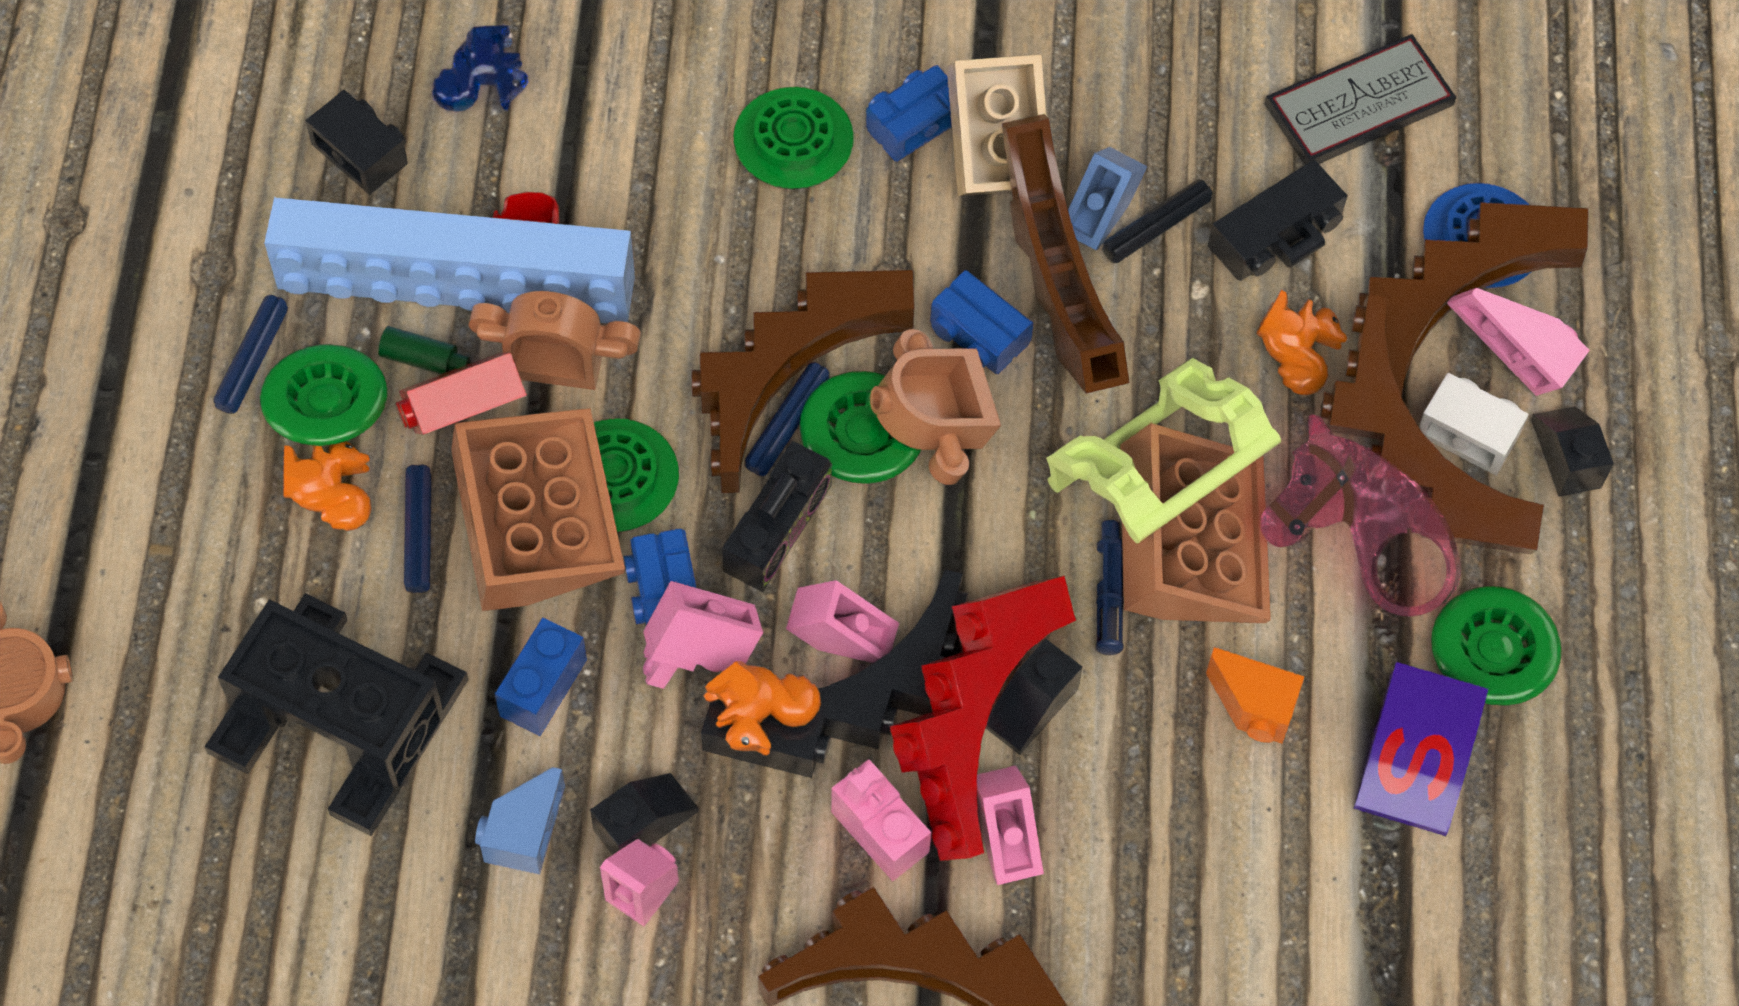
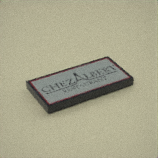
M1410 34L1266 96L1264 105L1304 165L1314 159L1319 164L1454 106L1456 96L1414 35Z

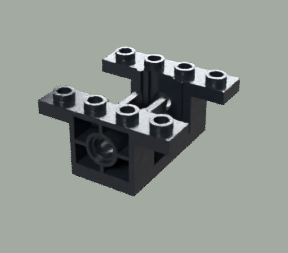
M306 593L294 611L269 599L218 676L230 708L206 743V752L249 774L278 727H284L288 722L286 718L344 746L353 769L328 807L330 816L372 836L468 682V674L466 671L427 652L417 668L412 670L339 634L348 621L346 613ZM323 685L324 688L331 692H320L318 690Z

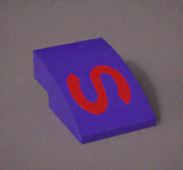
M1396 662L1389 678L1380 716L1374 730L1354 809L1447 836L1469 764L1488 689Z

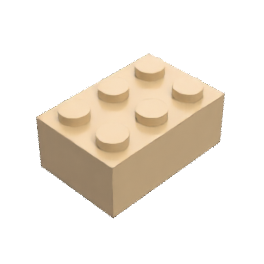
M1027 55L954 61L947 66L957 194L958 196L1012 192L1002 123L1041 114L1046 115L1042 56Z

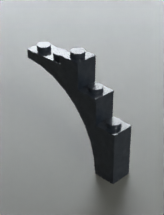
M944 570L932 602L915 627L888 654L855 675L826 687L818 688L821 706L813 720L804 726L791 727L783 725L771 714L760 723V726L771 742L769 755H762L757 751L734 750L726 744V733L733 724L722 728L716 726L717 717L726 709L721 700L710 702L701 731L702 751L812 778L816 762L824 764L826 761L831 738L879 749L883 734L892 735L889 726L895 725L898 709L919 715L933 712L930 699L925 690V680L921 665L953 656L957 633L950 632L955 618L952 606L967 602L969 592L961 591L963 573Z

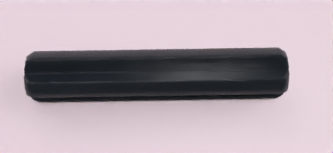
M1195 180L1106 239L1103 243V253L1112 263H1119L1209 203L1212 199V189L1204 180Z

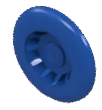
M1474 183L1455 187L1438 197L1429 208L1423 226L1424 241L1427 239L1462 240L1467 242L1469 218L1477 219L1480 202L1529 204L1512 191L1496 185ZM1531 272L1511 276L1485 288H1500L1512 285L1525 278Z

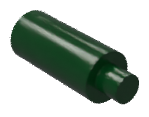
M387 326L383 331L378 348L379 357L440 375L466 366L471 361L469 356L457 353L456 345L391 326Z

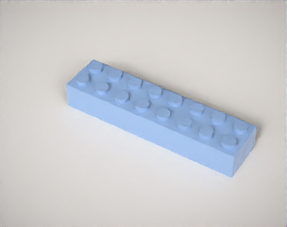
M274 197L264 242L277 289H282L292 294H305L307 292L324 293L341 299L356 296L373 298L383 303L398 300L416 302L426 307H435L439 304L460 306L469 311H472L473 306L476 304L489 303L497 305L509 313L511 303L517 296L532 291H550L566 294L585 302L596 311L600 318V323L608 324L613 321L628 322L635 279L631 231Z

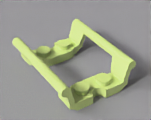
M1194 358L1184 362L1158 380L1160 384V397L1156 404L1104 440L1096 436L1083 437L1080 435L1046 458L1051 474L1047 480L1055 492L1059 493L1077 479L1089 481L1092 491L1115 505L1129 536L1136 543H1140L1281 443L1280 435L1272 428L1261 401L1248 387L1229 377L1225 380L1216 381L1212 368ZM1181 407L1205 420L1229 424L1234 453L1164 503L1151 491L1148 482L1135 469L1132 458L1120 450V445L1144 427L1150 423L1157 425Z

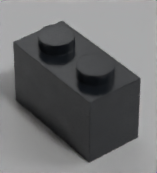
M345 89L305 120L311 145L369 195L408 164L404 146L406 140L399 129L393 124L386 126L377 118L375 111L369 103L362 98L356 100Z

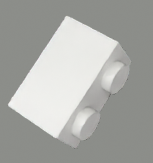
M1447 373L1424 411L1419 428L1430 442L1497 476L1519 438L1529 414L1520 410L1512 401L1499 399L1483 391L1473 381L1466 378H1458Z

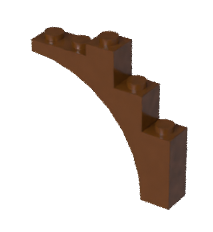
M1045 114L1002 123L1013 195L1010 207L1015 240L1030 258L1036 300L1050 315L1056 357L1086 394L1128 384L1130 382L1124 341L1111 324L1100 303L1082 258L1070 220L1054 152L1049 118Z
M1480 202L1477 219L1469 218L1467 242L1425 239L1422 256L1414 255L1412 279L1369 278L1367 293L1359 292L1358 305L1364 306V301L1368 294L1387 296L1385 334L1390 367L1401 397L1404 380L1412 359L1429 332L1452 310L1447 304L1451 297L1474 288H1485L1514 275L1549 268L1582 267L1588 249V208Z
M913 270L806 272V289L797 290L798 311L753 312L754 329H745V352L700 353V370H692V397H701L702 414L710 413L711 436H720V449H711L712 477L721 476V493H740L742 461L752 430L767 404L791 377L815 359L845 344L879 334L904 332L908 329H913L915 310Z
M1368 294L1364 301V306L1356 305L1353 316L1352 332L1359 333L1357 350L1349 349L1345 376L1353 377L1352 383L1337 380L1332 392L1324 391L1320 418L1328 419L1326 431L1379 439V445L1372 444L1368 461V471L1375 472L1374 484L1428 493L1427 499H1419L1415 524L1423 526L1422 538L1531 555L1538 549L1544 505L1508 496L1476 481L1447 460L1421 432L1402 400L1390 367L1385 334L1387 296Z
M875 887L864 893L856 890L841 898L835 905L836 909L832 911L833 933L830 934L828 930L814 935L804 944V950L790 958L787 955L776 957L762 968V974L758 976V992L767 1006H773L803 991L840 982L874 980L917 985L953 997L967 1006H1068L1020 934L1009 941L1004 937L996 939L980 952L982 957L978 958L947 910L936 917L932 914L920 917L908 927L909 933L904 934Z

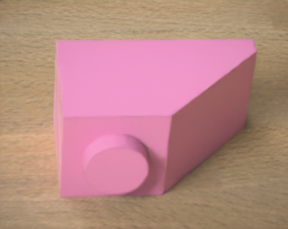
M835 580L797 588L786 630L819 651L874 663L892 650L899 623Z
M1017 766L978 774V820L995 882L997 885L1044 874L1030 787Z
M636 839L607 858L600 866L605 901L642 926H645L679 882L675 858L658 844L653 843L649 847L639 839Z

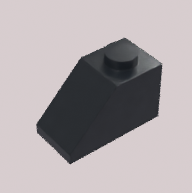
M1576 406L1533 414L1531 420L1558 496L1601 489L1614 462L1600 424Z
M1045 639L1012 677L990 712L986 729L1021 755L1079 689L1083 666L1049 640Z
M671 773L629 782L590 809L594 832L613 855L636 839L650 847L653 843L698 813L699 808Z

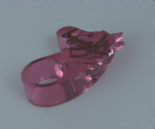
M1309 415V440L1292 452L1295 457L1292 466V478L1284 491L1264 510L1261 516V532L1265 539L1276 547L1294 546L1301 543L1308 536L1312 528L1332 527L1346 522L1351 529L1366 590L1381 608L1395 615L1410 617L1423 615L1443 606L1453 596L1458 587L1461 577V562L1454 535L1442 512L1429 495L1410 476L1389 460L1358 442L1335 436L1320 416ZM1406 529H1411L1412 533L1421 534L1431 539L1442 551L1446 562V578L1442 589L1431 601L1423 605H1407L1396 601L1387 594L1378 577V560L1383 548L1389 541L1395 538L1394 535L1406 533Z

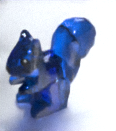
M508 25L473 27L467 33L466 40L459 46L453 56L452 68L441 70L439 77L434 78L432 95L440 107L454 112L466 111L477 101L480 86L489 85L496 86L502 108L504 110L510 108L512 100L526 88L529 78L526 72L519 69L522 67L520 53H505V49L513 44L512 38L508 37L510 35Z

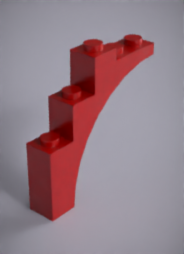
M1065 576L1033 581L952 606L956 621V631L960 637L963 652L921 665L925 680V690L930 699L933 712L889 726L894 742V753L899 761L901 773L917 771L921 796L925 801L932 828V839L937 848L940 861L969 859L984 853L977 805V772L984 731L991 708L1007 676L1026 652L1049 633L1076 621Z

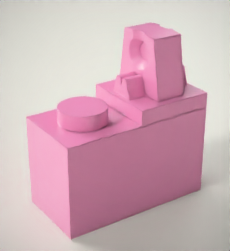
M670 581L643 631L646 641L643 653L645 654L644 657L647 658L643 666V673L646 675L645 681L648 685L664 689L677 668L693 671L696 665H701L712 672L724 671L735 661H743L746 664L763 634L755 605Z
M869 759L832 787L831 813L892 881L896 880L929 853L931 831L900 798V793Z

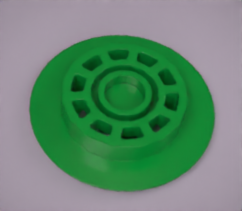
M803 87L774 89L752 100L739 115L733 135L737 156L749 173L768 185L783 189L809 188L829 180L847 162L854 142L853 127L844 109L829 96Z
M322 344L297 350L280 360L270 370L264 380L260 393V405L268 424L283 437L300 444L326 446L348 441L369 429L384 410L388 389L381 369L370 357L347 346Z
M851 371L836 375L820 384L804 404L800 416V435L803 445L828 458L832 463V476L838 479L860 484L886 481L905 471L921 452V449L904 445L895 438L888 440L891 435L882 426L876 413L871 408V391L875 386L879 385L885 377L884 374L871 371ZM854 404H865V405H864V406H855ZM845 408L846 411L840 414L839 410ZM829 422L834 423L836 427L833 428V426Z
M616 418L594 422L609 496H612L610 502L617 532L630 531L650 523L667 508L677 490L679 466L671 445L659 432L648 425L634 420ZM642 466L650 469V471L643 470ZM640 481L643 482L644 485L638 488L637 486ZM627 493L631 494L629 496L620 498V496L625 495Z
M1482 586L1460 593L1441 609L1432 629V652L1442 675L1487 688L1486 704L1499 706L1515 705L1533 699L1552 683L1559 670L1562 647L1555 623L1546 610L1535 600L1510 588ZM1491 620H1498L1502 623H1494ZM1479 621L1481 625L1475 627L1474 623ZM1509 625L1514 627L1518 632L1516 633L1513 629L1509 627ZM1461 633H1464L1468 637L1467 641ZM1522 641H1526L1528 647L1523 648ZM1527 660L1529 661V663L1527 662L1520 664V661Z

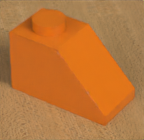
M1214 647L1206 675L1236 728L1247 732L1249 737L1259 742L1270 743L1275 741L1283 744L1305 676Z

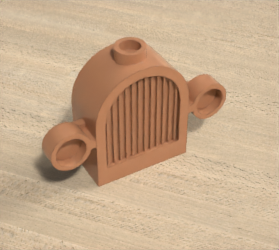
M532 291L517 296L511 303L509 313L494 304H476L472 308L469 320L470 329L477 333L481 340L502 343L503 353L511 352L521 380L596 390L602 357L621 359L626 355L634 354L638 350L641 335L639 328L623 321H613L606 324V326H602L598 314L588 304L572 296L550 291Z
M908 329L895 342L893 353L897 361L879 385L872 389L870 405L882 426L896 440L915 449L935 450L936 452L928 463L931 475L942 484L953 485L963 477L969 468L968 457L961 449H982L1001 427V423L977 349H933L932 342L926 334L916 329Z
M1 602L0 764H9L17 761L25 752L26 739L23 733L43 725L57 712L64 698L65 684L73 682V674L67 654L55 657L50 646L39 635L20 628L3 629L7 621V614Z

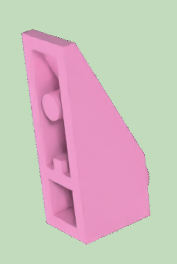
M1479 288L1455 295L1447 302L1456 314L1535 396L1562 388L1590 351L1578 339L1577 333L1560 319Z

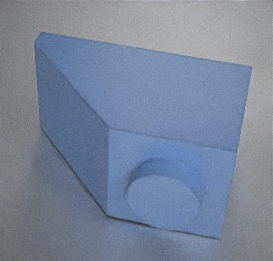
M1112 147L1094 153L1068 209L1078 241L1094 250L1100 248L1130 205L1147 169L1146 165Z
M552 767L493 801L489 816H481L475 836V843L480 845L485 863L540 875L565 789L562 769Z

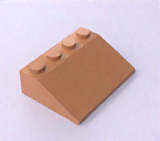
M591 408L455 423L451 452L482 611L528 606L624 574L625 567Z
M1150 423L1120 445V450L1132 458L1135 469L1148 482L1149 488L1162 503L1234 453L1232 446ZM1264 456L1258 458L1140 543L1132 540L1122 522L1124 610L1161 620L1267 623L1271 620Z

